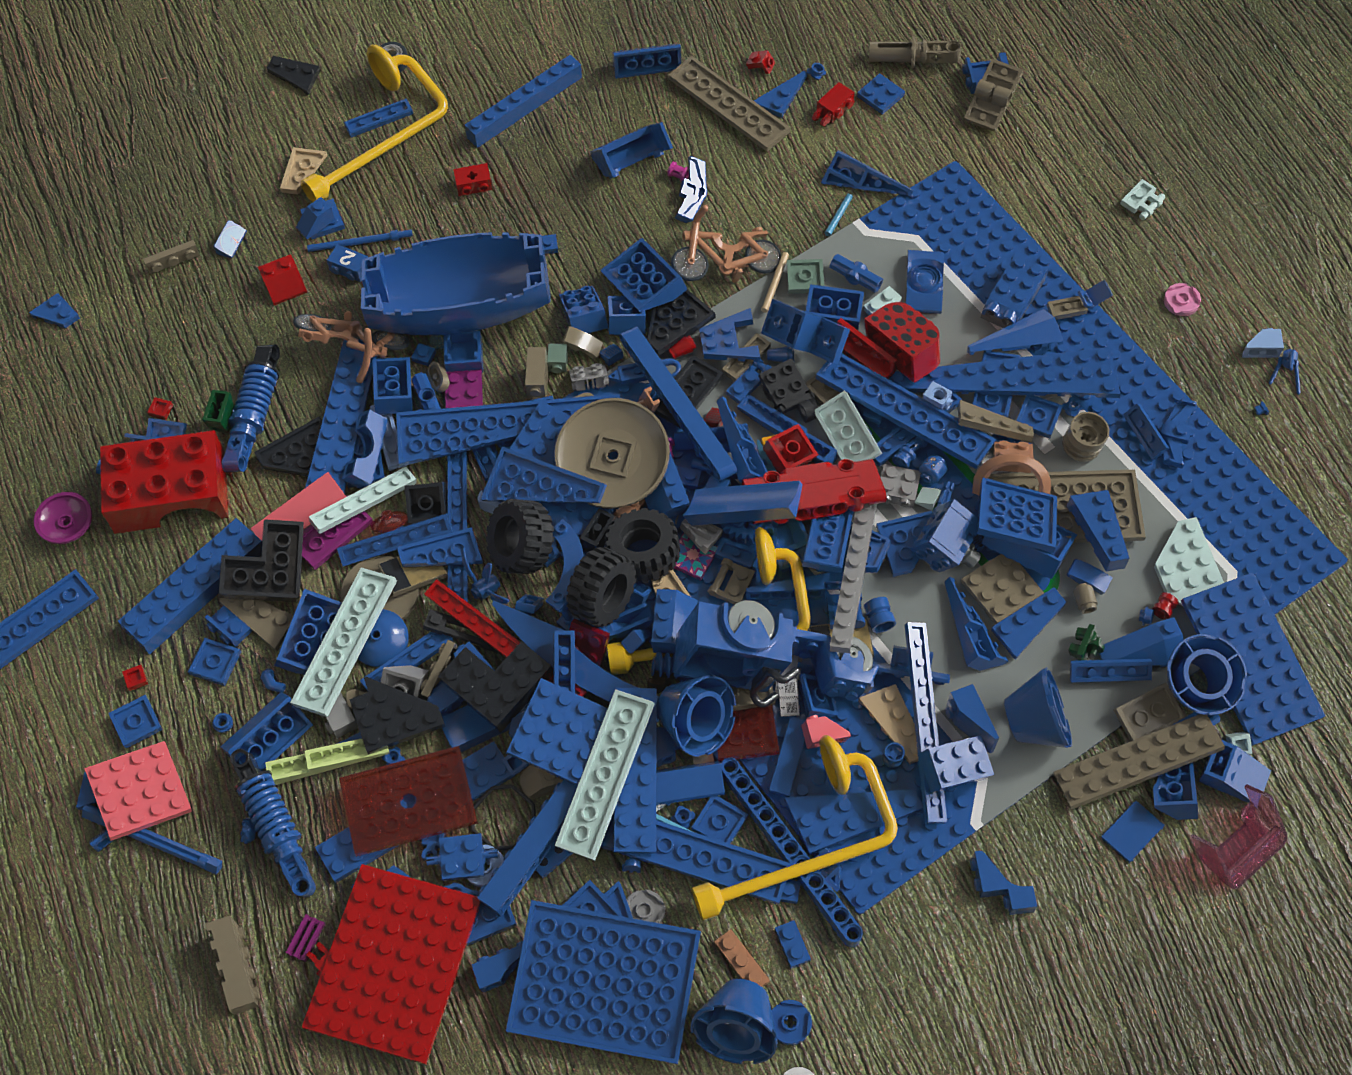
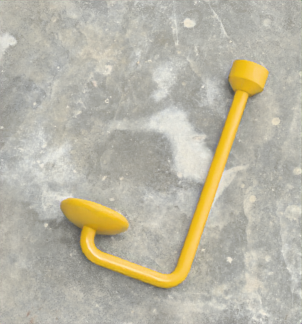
M373 44L367 48L366 52L374 75L386 89L397 91L400 88L401 77L398 66L406 65L438 104L437 109L324 177L313 173L301 180V187L312 203L320 197L324 200L327 199L332 184L435 123L446 114L448 109L447 99L415 59L407 55L392 57L385 49Z
M758 527L755 530V543L761 581L764 585H769L776 574V560H786L790 563L799 623L796 627L799 630L808 631L811 616L800 557L794 551L787 548L775 549L773 540L764 528ZM622 642L607 644L611 675L627 674L634 665V662L653 660V657L657 654L653 653L652 648L628 653L621 644Z
M828 735L820 738L819 744L823 765L831 785L838 794L844 795L848 792L851 782L850 766L858 765L865 771L885 824L883 834L723 889H719L708 882L692 887L694 902L701 920L718 916L725 901L879 850L891 844L896 837L897 822L873 761L860 753L845 755L840 744Z

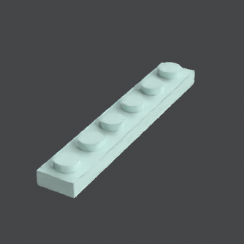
M404 467L309 516V522L321 534L405 490L406 485H415L417 479L407 467Z

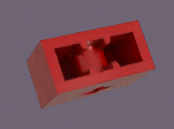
M487 163L453 169L458 196L493 190Z

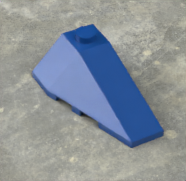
M1193 762L1158 775L1157 782L1153 787L1155 809L1176 820L1198 819Z

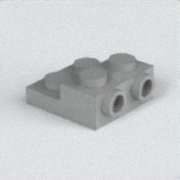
M884 464L881 480L886 491V504L893 503L902 507L914 508L921 473L916 470Z

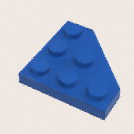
M932 511L876 524L878 533L890 540V547L886 558L893 577L912 573L920 560L910 548Z
M456 882L445 886L449 889L479 896L478 891L468 889ZM480 904L467 946L517 926L510 906L503 916L500 917L483 904Z

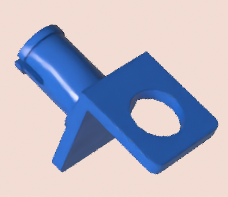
M1105 280L1086 291H1078L1086 308H1093L1113 295Z

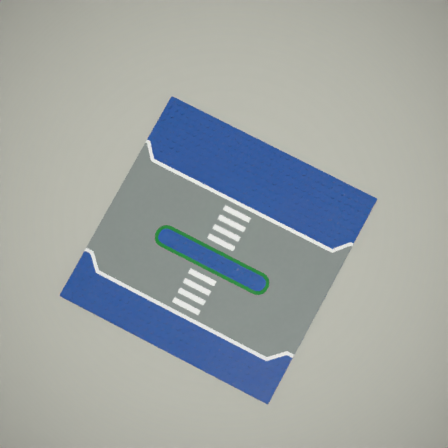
M957 161L948 164L910 187L914 190L911 196L897 195L792 259H823L824 286L863 291V305H865L889 286L902 297L901 302H906L908 250L944 252L942 313L920 312L939 329L940 364L938 367L982 361L984 351H976L974 355H970L967 353V346L1003 329L982 319L981 314L991 292L1015 254L1026 258V262L1032 265L1037 263L1048 268L1044 283L1022 319L1042 309L1049 312L1047 309V302L1079 296L1078 291H1084ZM839 254L854 263L859 261L865 264L868 271L883 278V283L878 292L874 293L860 284L852 285L846 280L844 275L829 268L833 257ZM786 263L773 299L806 311L809 293L788 294ZM775 271L712 307L711 310L715 312L716 318L703 327L751 308L753 325L735 327L739 348H743L756 333L771 342L769 349L785 347L786 345L761 334L767 313L762 312L761 308ZM862 305L858 331L866 336L864 318L869 315L863 310ZM1099 305L1088 308L1087 314L1056 320L1064 340L1062 345L1054 342L1048 343L1046 347L1036 344L1031 345L1028 349L1011 351L992 349V351L1028 357L1111 347L1120 398L1096 397V395H1084V397L1065 395V397L1056 396L1048 399L1063 405L1069 401L1070 397H1075L1079 403L1085 405L1084 410H1080L1079 413L1093 412L1105 419L1110 432L1098 456L1091 461L1081 462L1069 457L1064 451L1062 445L1063 436L1074 417L1067 415L1063 409L1060 412L1050 439L1034 433L1031 443L1033 444V456L1048 472L1135 469L1146 538L1144 541H1124L1129 555V561L1125 569L1106 572L1094 553V548L1090 542L1073 543L1052 579L1044 577L1040 573L1022 565L1044 593L1054 587L1064 598L1066 604L1016 660L991 631V628L995 625L994 622L961 583L963 577L1001 553L986 547L980 552L981 557L972 568L961 563L942 572L934 571L927 562L920 559L912 573L896 577L892 576L885 556L878 573L864 574L861 608L863 617L868 620L874 650L873 661L891 664L893 646L907 647L904 625L908 622L926 623L929 651L933 652L931 671L950 675V682L944 685L934 684L932 681L939 746L970 738L954 725L952 719H948L945 708L950 692L971 684L974 685L999 736V740L994 752H987L994 772L993 776L981 781L944 790L947 814L946 823L925 824L924 810L896 821L898 829L896 837L891 844L879 850L841 862L839 890L858 914L865 913L1054 776V771L1065 768L1120 728L1122 725L1113 709L1165 682L1168 685L1167 667H1160V665H1152V680L1071 682L1070 661H1079V659L1070 656L1068 650L1072 643L1081 645L1082 641L1075 638L1078 627L1088 628L1089 624L1095 625L1094 631L1098 634L1097 637L1102 638L1101 643L1105 644L1149 626L1147 624L1145 626L1142 625V621H1139V614L1141 609L1144 610L1146 607L1152 609L1154 604L1158 603L1160 594L1164 592L1154 565L1178 521L1197 517L1224 583L1253 572L1274 615L1347 562V558L1197 405L1186 424L1192 425L1188 444L1182 443L1183 468L1163 464V454L1155 460L1150 458L1123 414L1136 403L1141 404L1160 433L1162 425L1166 422L1176 402L1181 399H1191ZM698 329L690 335L697 348L694 349V352L675 358V360L680 363L682 369L694 355L722 372V368L732 358L727 360L704 359L700 331ZM669 349L659 356L661 360L673 359ZM794 349V364L806 383L818 373L826 363V360L809 352ZM767 351L760 357L764 364L771 367L781 364L780 362L767 360ZM632 357L608 370V376L617 370L618 366L635 363ZM666 366L671 374L676 371L675 366ZM723 374V378L697 411L704 420L712 407L718 408L717 400L722 396L725 397L730 411H734L737 415L735 417L737 423L748 424L749 435L757 446V439L761 442V438L774 434L737 409L739 404L726 395V390L734 381ZM594 379L595 389H593L592 381H590L589 389H587V384H585L586 390H575L564 398H573L582 393H591L594 396L620 394L622 399L638 402L643 391L650 387L651 384L647 380L621 385L620 382L609 380V385H606V387L596 388V381ZM761 383L750 395L775 409L774 403L765 396L762 388L763 384ZM651 386L650 397L655 401L659 396ZM916 392L914 394L923 398L924 393ZM955 392L962 401L972 404L975 392H969V394ZM1013 395L1008 418L1017 420L1026 395ZM815 399L817 406L820 407L821 404ZM852 400L862 418L866 407ZM958 407L949 414L958 418ZM797 408L784 414L806 427L807 433L834 448L818 418L805 424ZM655 414L662 423L668 438L674 440L673 434L675 432H683L681 428ZM884 417L880 425L863 420L867 428L872 432L876 443L899 427ZM982 431L991 437L993 435V433ZM516 439L497 443L496 445L500 450L502 447L510 449ZM927 443L925 448H919L915 451L916 458L910 462L908 469L919 471V466L930 455L942 457L946 461L947 472L937 483H926L920 477L915 501L922 487L940 489L942 492L944 483L949 481L955 485L950 501L955 499L978 518L979 495L972 493L974 476L979 467L975 469L930 443ZM672 446L675 465L691 468L693 457H696L694 449L676 451L675 446ZM994 446L989 451V453L984 458L979 467L987 460L993 458ZM839 455L838 459L833 463V465H837L838 462L841 460ZM890 458L888 461L884 463L887 465L896 466L893 463L892 458ZM875 463L876 468H877L878 473H879L880 478H881L882 470H883V465H884V464H882V465L879 467V466ZM702 471L698 489H704L711 477L705 471ZM994 471V472H992L991 474H994V473H1024V472ZM726 478L731 481L732 486L742 485L737 479ZM684 488L691 504L695 489ZM938 498V500H937V502H936L934 508L937 507L939 498ZM893 503L877 504L873 531L878 533L877 523L931 510L915 503L914 508L902 507ZM614 508L611 514H614L617 509ZM855 511L853 512L852 522L854 521ZM812 519L802 521L808 533ZM713 524V525H715V526L721 528V525H720V524ZM681 529L677 531L679 540L684 533ZM724 529L722 536L714 544L719 546L721 539L724 538L756 550L755 540L754 544L751 543V540H747L746 544H744L743 539L736 542V538L730 539L729 534L724 533ZM768 532V534L771 536V538H772V540H773V535H772V533H769V532ZM849 534V537H848L847 545H848V543H849V541H850V537H851L850 534ZM649 539L638 540L627 549L634 552H643L653 548L658 542ZM714 557L701 581L673 568L690 596L698 600V602L720 606L726 602L728 603V612L734 605L707 592L721 569V559ZM756 558L751 569L755 571V575L749 587L764 585L761 581L758 559ZM1074 559L1084 561L1113 577L1104 594L1100 595L1094 590L1098 604L1096 605L1097 610L1092 613L1083 614L1078 609L1073 590L1079 584L1066 575ZM776 560V574L771 583L793 579L792 571L782 573ZM803 567L804 577L829 573L817 572L814 568ZM728 570L719 588L720 590H725L733 571ZM952 577L955 579L954 583L958 592L965 594L964 601L969 607L973 606L988 629V635L992 643L996 642L998 644L997 651L1002 657L1008 659L1006 664L981 671L967 666L944 583L947 578ZM651 580L648 583H644L653 589ZM654 589L645 601V603L651 604L653 614L655 613L656 603ZM825 590L823 598H808L811 616L810 626L829 624L826 597L827 594H840V590ZM877 597L888 598L890 612L893 613L896 620V625L892 629L882 633L872 632L869 624L870 618L866 615L863 607L867 601ZM796 599L752 600L762 604L769 610L774 623L776 616L782 613L783 618L793 620L794 627L798 625L799 617ZM629 602L626 604L624 611L636 606ZM1178 604L1175 609H1172L1170 618L1175 617L1184 640L1197 634L1184 607ZM1154 615L1152 624L1163 621V619ZM653 623L645 629H653ZM651 637V638L648 640V642H649L650 645L652 646V643H651L652 637ZM1096 653V656L1090 655L1088 660H1101L1098 653ZM811 658L802 659V662H798L797 668H801L800 675L816 676ZM1190 663L1189 677L1200 670V668ZM1047 667V670L1051 671L1061 695L1065 719H1068L1072 747L1064 748L1017 742L1011 731L1005 711L1004 699L1043 668ZM885 673L884 675L876 674L874 687L868 693H863L860 697L896 684L914 722L910 677L897 678L891 673ZM678 676L677 680L683 682L682 677ZM796 680L799 715H795L792 717L806 720V714L803 707L800 691L798 688L799 680ZM773 684L772 687L775 692L776 684ZM780 697L775 701V704L765 708L755 707L733 711V717H735L734 725L725 742L730 744L734 754L803 842L786 805L785 797L769 792L790 720V716H781ZM833 697L838 716L829 719L849 731L851 735L846 742L839 743L845 755L849 753L866 755L875 764L885 791L915 789L923 805L919 762L909 764L903 758V763L898 768L892 769L887 767L883 762V754L886 746L889 743H893L890 737L886 736L876 720H873L868 710L860 704L858 699L847 700L845 697ZM805 742L789 797L838 794L831 785L825 771L820 747L807 749ZM858 765L850 766L851 782L847 793L872 792L863 768ZM885 825L828 849L833 852L880 836L885 830ZM819 851V852L814 853V854H812V855H813L814 858H815V857H816L818 854H820L822 851Z

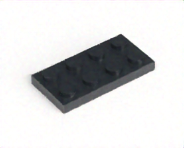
M693 355L674 379L697 410L723 378V372ZM659 397L660 403L655 414L681 428Z

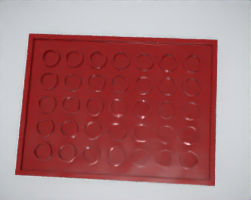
M361 864L302 1028L427 1065L481 904L478 896Z

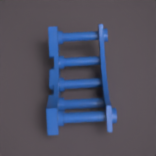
M562 519L554 526L553 537L562 548V552L559 554L564 560L563 572L555 590L545 601L559 613H562V616L556 623L564 631H569L571 622L574 619L581 622L583 620L573 616L567 607V586L570 584V577L573 575L576 565H579L582 557L586 555L574 529Z

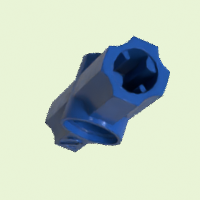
M837 254L830 263L829 268L844 275L846 280L852 285L860 284L875 293L878 292L883 283V278L868 271V268L862 262L856 261L854 263Z
M421 372L415 374L411 380L419 397L421 407L424 410L441 409L427 374Z

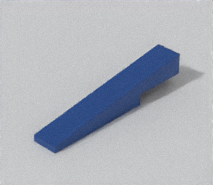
M749 394L737 406L738 410L774 435L799 424ZM799 424L819 454L812 462L815 464L822 462L833 464L838 459L837 450L807 433V428Z
M829 572L804 577L807 597L823 598L825 590H840L844 572ZM793 579L746 588V600L796 599Z

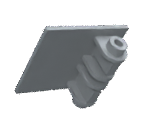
M601 363L592 364L591 367L586 368L576 366L573 370H569L571 381L573 382V390H586L584 380H586L587 389H589L588 379L592 380V386L595 389L594 378L596 388L609 385L606 366Z

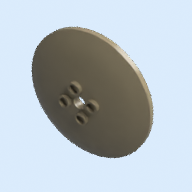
M622 398L600 399L578 409L563 425L555 446V462L557 467L607 485L600 503L587 504L610 509L635 504L652 493L662 481L668 468L670 457L668 437L656 415L645 406ZM617 452L619 455L617 459L610 460L608 458L609 453Z

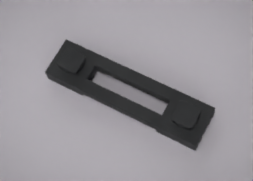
M429 610L423 626L424 630L440 635L444 634L467 642L470 641V643L479 645L481 648L498 653L497 650L479 637L445 627L446 623L466 628L452 616Z

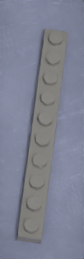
M866 503L861 511H855L830 642L831 652H851L877 504L868 505Z

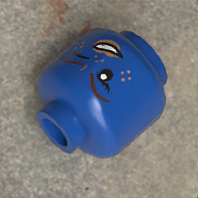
M938 455L928 456L919 466L921 479L926 483L939 482L947 472L946 461Z

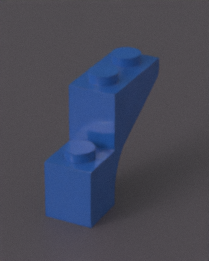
M643 603L624 611L610 625L596 628L610 633L608 642L613 638L625 639L633 630L645 629L654 622L651 604Z
M975 851L970 859L971 870L975 871L976 874L974 886L976 892L979 891L980 898L1005 895L1003 896V904L1005 909H1008L1009 915L1035 912L1037 901L1034 887L1012 884L983 851Z

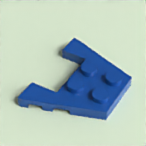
M751 308L699 329L704 359L727 360L728 358H738V361L754 359V362H761L758 345L739 348L735 327L753 325Z
M851 522V527H850V532H849L850 535H851V531H852L853 522ZM873 530L865 573H878L890 547V540ZM849 543L846 547L842 572H844ZM816 569L817 572H831V571H825V570Z

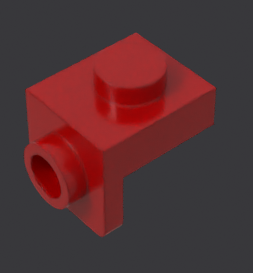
M768 50L752 52L746 62L748 69L762 67L766 74H770L775 64Z

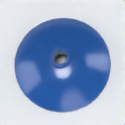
M383 609L357 659L365 665L380 667L405 650L408 646L409 633L404 621L396 613ZM376 632L380 633L378 638H374Z

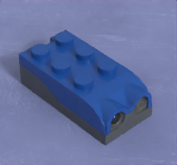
M1015 254L991 292L983 308L981 318L1001 328L1020 321L1044 283L1048 268L1037 263L1032 265L1026 262V258Z

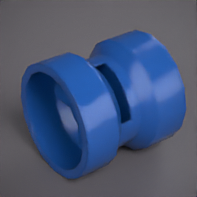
M889 743L883 754L884 764L892 769L901 766L905 756L904 747L899 743Z

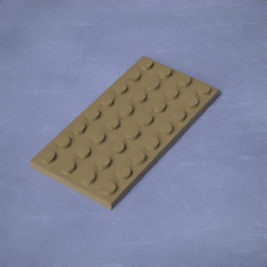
M1135 469L1048 472L1051 479L1050 494L1057 496V525L1077 534L1073 543L1088 541L1082 528L1077 525L1074 515L1067 508L1070 496L1104 490L1109 491L1124 541L1145 540L1146 536ZM1033 472L994 473L988 477L991 480L1039 491V482Z

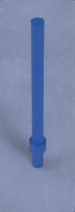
M412 229L404 231L392 230L390 233L307 245L308 252L332 249L337 244L346 247L386 240L397 241L399 238L412 237L413 233Z

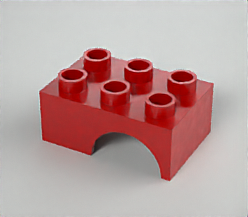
M215 430L100 446L101 513L114 534L159 528L160 520L163 516L172 511L187 508L205 509L216 513L221 519L229 518L226 472L222 468V459L225 451Z

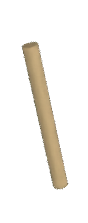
M787 252L782 253L761 308V311L764 313L768 312L789 257Z

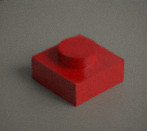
M154 397L147 413L151 417L167 420L173 403L172 401Z
M141 664L122 671L129 691L148 684L144 668Z

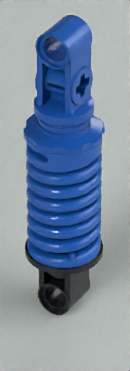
M276 344L258 345L253 361L245 365L237 400L228 421L233 429L230 431V438L222 459V468L225 472H244L247 469V463L253 443L256 441V435L263 433L265 418L273 397L272 394L280 376L279 371L276 369L278 359L280 358V349Z
M244 749L235 750L231 754L230 760L240 782L234 789L242 797L241 801L245 805L244 808L248 812L249 818H251V823L255 826L254 829L258 833L259 839H261L265 854L273 853L276 865H281L282 872L294 894L302 897L312 896L316 890V885L309 873L305 860L301 856L303 850L297 843L301 838V833L294 830L295 823L290 822L292 817L287 814L288 809L284 807L285 803L281 800V795L277 794L278 788L274 787L275 782L271 771H260L254 756ZM246 755V761L240 764V757ZM306 881L308 887L307 890L302 893L300 891V885Z

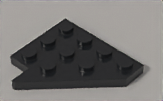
M321 417L313 419L255 451V456L265 470L308 477L323 421Z

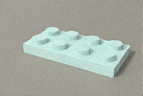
M845 390L815 409V415L837 450L841 460L849 459L856 462L875 459L882 454Z

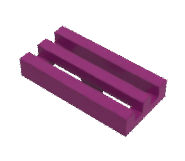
M305 914L286 954L306 962L308 959L306 954L313 950L325 926V922ZM310 922L301 942L299 943L296 951L294 952L307 924ZM315 924L318 925L303 955H300Z

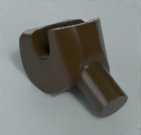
M655 672L654 676L647 681V688L657 689V694L661 693L665 689L666 682L675 679L674 673H671L670 677L667 678L666 674L659 677L658 672Z

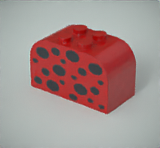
M892 302L864 318L866 337L897 359L896 369L912 382H917L939 366V329L931 320L926 319L910 305L903 302Z

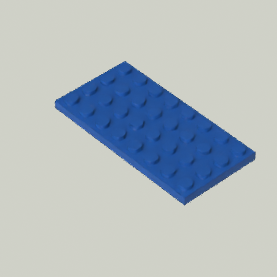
M1253 572L1181 600L1196 634H1207L1223 638L1236 648L1245 663L1247 678H1245L1244 689L1246 690L1239 703L1233 709L1244 732L1250 734L1251 746L1325 717Z

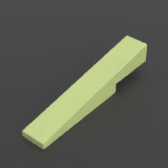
M357 739L306 750L305 754L265 762L266 770H270L275 785L387 755L389 754V749L386 748L368 755L363 739Z

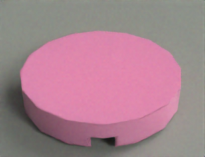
M1177 283L1170 286L1164 296L1165 307L1171 313L1178 316L1194 314L1201 302L1200 293L1193 286H1187L1185 283Z

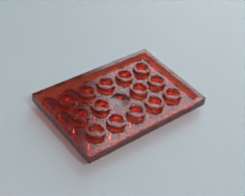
M459 746L339 778L356 857L478 824ZM412 794L416 797V804L408 809L402 807L401 801L403 796Z

